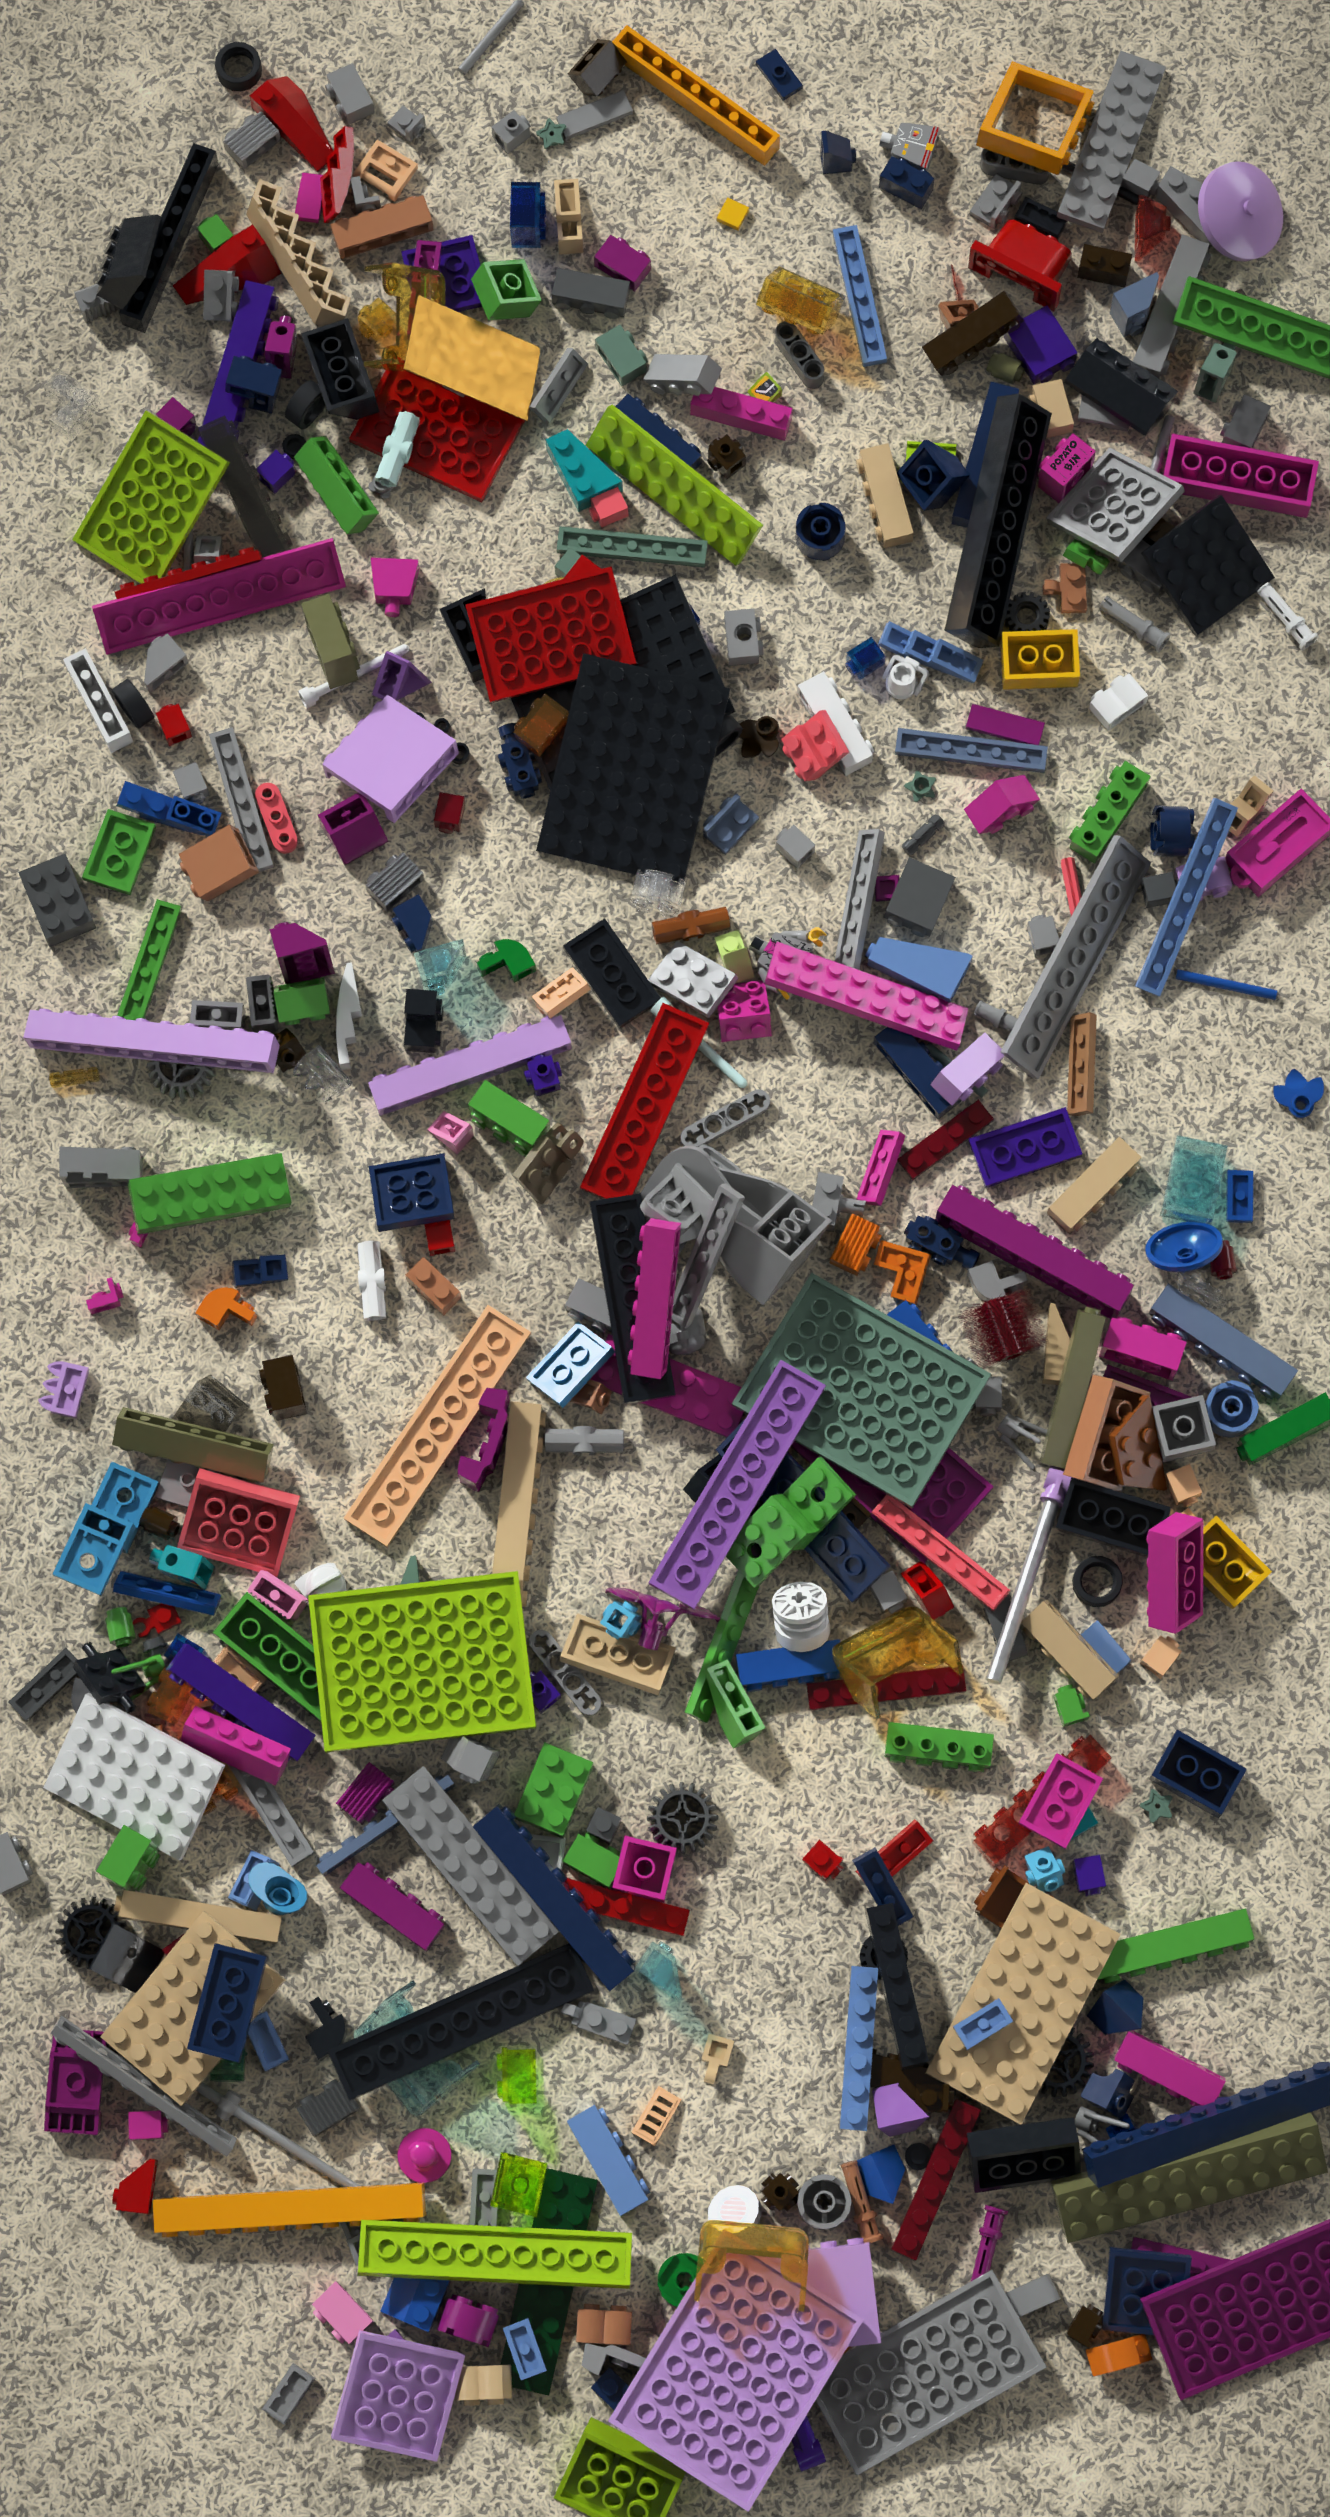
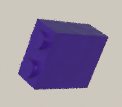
M1047 305L1024 317L1025 321L1020 324L1016 331L1004 334L1005 341L1016 358L1023 362L1022 367L1025 368V372L1034 385L1038 382H1048L1058 371L1066 372L1075 365L1078 352Z

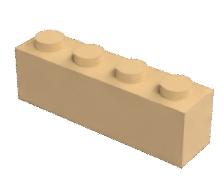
M889 443L861 449L859 451V459L856 460L858 473L864 475L865 482H862V488L865 497L869 496L871 500L868 509L871 519H876L878 527L874 528L877 541H882L884 549L913 542L914 533Z
M1118 1137L1048 1208L1047 1214L1067 1233L1070 1234L1074 1229L1077 1232L1080 1231L1088 1222L1086 1217L1091 1212L1094 1214L1099 1212L1105 1205L1103 1200L1109 1194L1114 1196L1123 1187L1121 1181L1126 1176L1132 1178L1140 1170L1141 1167L1138 1164L1142 1157L1121 1137Z
M1048 1599L1038 1605L1021 1622L1025 1626L1023 1628L1025 1634L1033 1641L1037 1639L1042 1644V1652L1049 1659L1055 1658L1061 1665L1059 1667L1060 1671L1068 1679L1073 1678L1079 1684L1077 1689L1086 1698L1096 1699L1120 1677Z

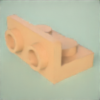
M572 967L534 994L532 998L538 1010L551 1019L590 991L591 988L585 979Z

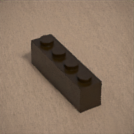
M1003 291L929 341L922 348L941 376L945 374L950 375L963 362L975 359L979 355V351L998 343L1001 336L1007 332L1012 333L1016 331L1025 320L1008 294Z
M873 2048L870 2088L874 2089L899 2083L900 2088L912 2100H915L916 2083L944 2084L926 2074L929 2064L901 2070L898 2055L887 2053V2057L877 2055V2049ZM949 2086V2091H954L955 2097L956 2090Z

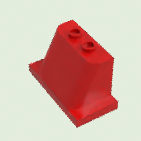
M1008 220L989 246L977 240L973 242L970 247L968 268L989 279L994 271L1034 291L1033 302L1043 307L1047 305L1051 311L1055 312L1059 305L1062 284L1058 281L1071 260L1072 252L1065 245L1059 243L1055 237L1051 235L1046 236L1038 232L1032 225H1024L1016 220Z

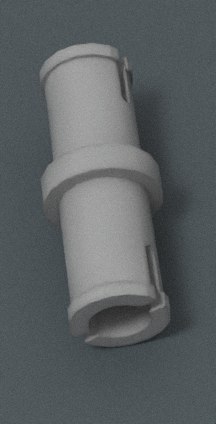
M982 1000L979 1001L974 1011L975 1016L993 1023V1026L996 1028L1002 1027L1010 1032L1018 1019L1008 1014L1007 1010L1003 1008L1001 1010Z

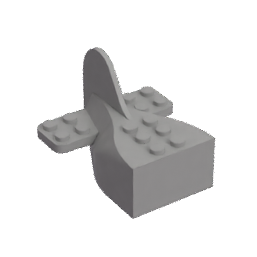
M702 1144L699 1147L683 1146L673 1150L658 1164L641 1191L642 1203L640 1209L645 1215L646 1223L650 1218L681 1223L679 1244L696 1239L719 1185L726 1183L745 1196V1199L719 1260L736 1282L753 1298L764 1305L804 1264L832 1220L790 1189L773 1181L742 1173L737 1165L709 1145Z

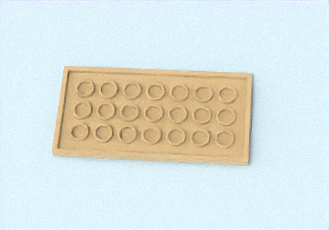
M1025 1883L933 2057L926 2074L944 2084H949L951 2088L1021 2125L1121 1934ZM999 1998L1013 2022L969 2050H966L953 2026Z

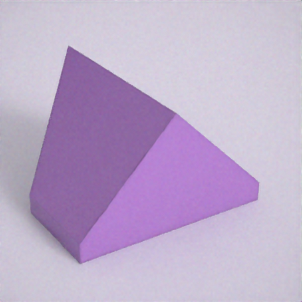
M386 651L372 695L382 700L386 695H389L397 701L432 682L410 661Z
M899 2083L874 2088L872 2091L878 2129L889 2137L913 2132L929 2118L900 2088Z

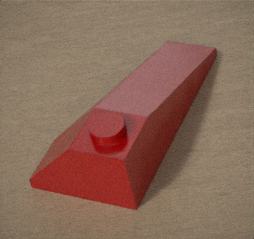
M288 76L269 79L249 95L252 109L256 113L261 111L279 130L280 136L317 172L327 164V156L333 150L304 92Z
M252 224L231 237L178 280L173 287L185 305L204 301V270L235 271V276L239 277L238 291L243 290L246 280L265 284L282 273L266 242Z

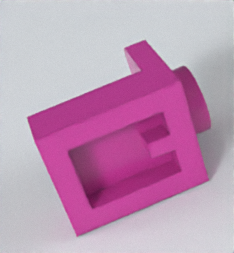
M112 1277L107 1278L111 1293L98 1292L93 1294L91 1299L86 1300L91 1315L121 1306L119 1299L124 1298L120 1283L115 1284Z

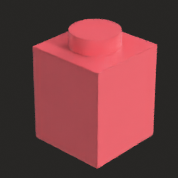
M618 487L591 498V508L588 510L593 522L598 521L601 528L628 517V506Z

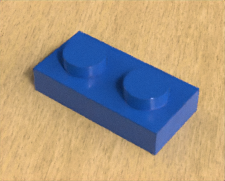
M1227 1170L1226 1222H1253V1171Z

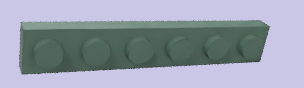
M559 526L557 553L565 554L571 548L579 555L583 554L584 556L705 568L708 541Z

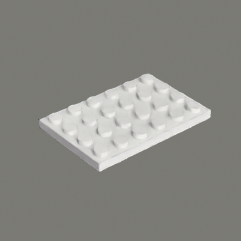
M87 1693L82 1700L43 1788L119 1829L126 1825L150 1839L158 1846V1850L177 1860H181L186 1853L225 1765L109 1703L99 1705L92 1694Z

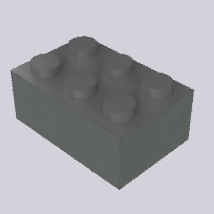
M66 854L18 872L49 947L96 929Z

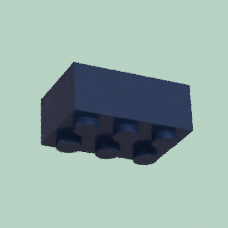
M1176 1730L1149 1780L1219 1819L1247 1768L1183 1732Z

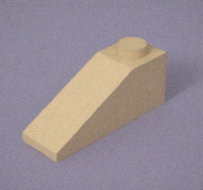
M1050 1303L1046 1341L1048 1342L1045 1344L1042 1384L1059 1385L1070 1338L1056 1304Z

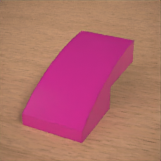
M302 173L295 214L299 215L298 221L319 223L322 212L320 177L323 175Z

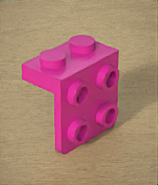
M763 981L735 983L717 1007L721 1042L772 1036L770 1009L766 986Z

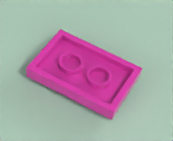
M1056 1753L1018 1824L1066 1849L1103 1778Z

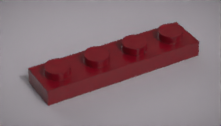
M978 1099L899 1157L897 1161L913 1181L969 1138L992 1123L994 1118Z

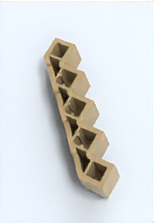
M259 179L246 213L250 222L266 242L277 265L313 323L322 327L344 320L351 297L328 289L334 270L311 261L316 242L293 234L299 215L276 206L282 187Z

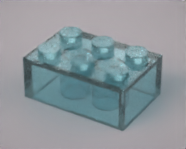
M1177 1135L1173 1146L1160 1216L1211 1225L1228 1146Z

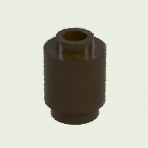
M146 1507L141 1515L139 1526L144 1527L146 1532L164 1540H169L170 1537L174 1538L177 1535L180 1523H178V1517L157 1507Z

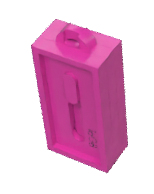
M1302 788L1298 790L1227 852L1225 859L1228 867L1231 869L1230 878L1232 883L1241 889L1249 887L1259 898L1330 836V817Z

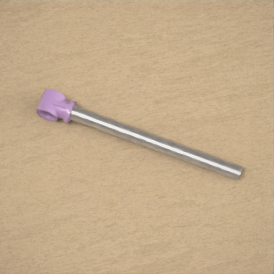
M1050 1465L1043 1486L1045 1492H1042L1040 1496L1043 1506L986 1676V1680L992 1684L1000 1685L1058 1508L1063 1506L1071 1481V1477L1063 1475L1064 1468Z

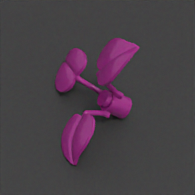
M607 1588L605 1593H613L622 1599L637 1602L642 1607V1623L640 1627L642 1632L638 1645L651 1650H658L662 1636H667L668 1630L680 1614L688 1613L697 1617L715 1619L717 1622L721 1619L702 1606L697 1605L695 1610H692L680 1603L678 1607L669 1601L659 1600L654 1596L643 1594L633 1589ZM647 1608H648V1609L652 1612V1614L654 1615V1616H653V1619H648V1622H647ZM675 1612L663 1629V1623L657 1621L659 1614Z

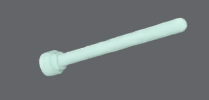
M662 997L652 1007L650 1012L657 1016L662 1003L669 1006L672 1003L665 997ZM702 1040L699 1050L738 1087L745 1088L747 1080Z

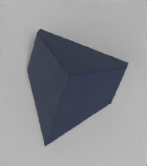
M1124 1979L1101 1994L1087 2014V2017L1105 2036L1107 2034L1138 2030L1142 2027L1144 1998Z

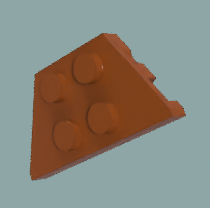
M1142 1395L1138 1399L1140 1403L1133 1412L1128 1411L1122 1418L1121 1423L1108 1435L1117 1484L1165 1491L1167 1490L1151 1398L1150 1396Z

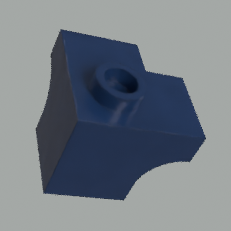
M1115 2069L1108 2076H1099L1092 2072L1080 2097L1093 2106L1123 2120L1134 2098L1129 2092L1135 2080L1118 2069Z

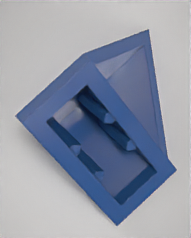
M895 2144L857 2160L866 2194L894 2204L905 2172L904 2164Z

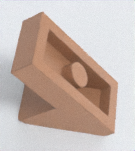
M975 300L940 302L938 305L940 319L946 329H949L979 308Z

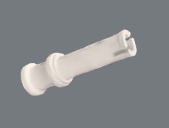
M1269 582L1259 588L1257 594L1262 597L1284 623L1286 633L1295 638L1300 644L1299 648L1302 651L1317 641L1319 638L1318 634L1313 633L1308 628L1303 617H1297Z

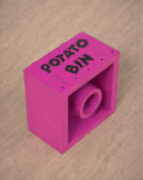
M1074 433L1068 439L1063 438L1055 448L1057 451L1052 456H1046L1039 466L1041 469L1038 474V487L1057 503L1064 499L1081 478L1093 467L1096 451Z

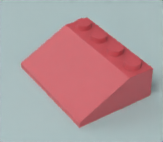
M199 1468L177 1548L253 1571H268L275 1577H278L300 1496Z

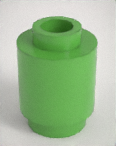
M126 1607L107 1611L105 1622L110 1644H116L117 1648L131 1645V1641L136 1638L131 1613H128Z

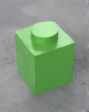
M217 214L211 218H205L197 227L199 238L211 253L234 236Z

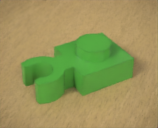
M1076 539L1070 543L1063 554L1065 558L1083 568L1086 565L1089 566L1093 572L1099 575L1102 574L1103 570H1106L1110 562L1103 556H1097L1095 554L1096 550Z

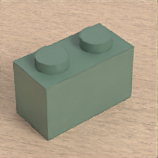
M618 325L595 339V347L622 387L647 372L646 363H648V359L641 349L637 350L635 347V340L628 330L624 331L622 326Z

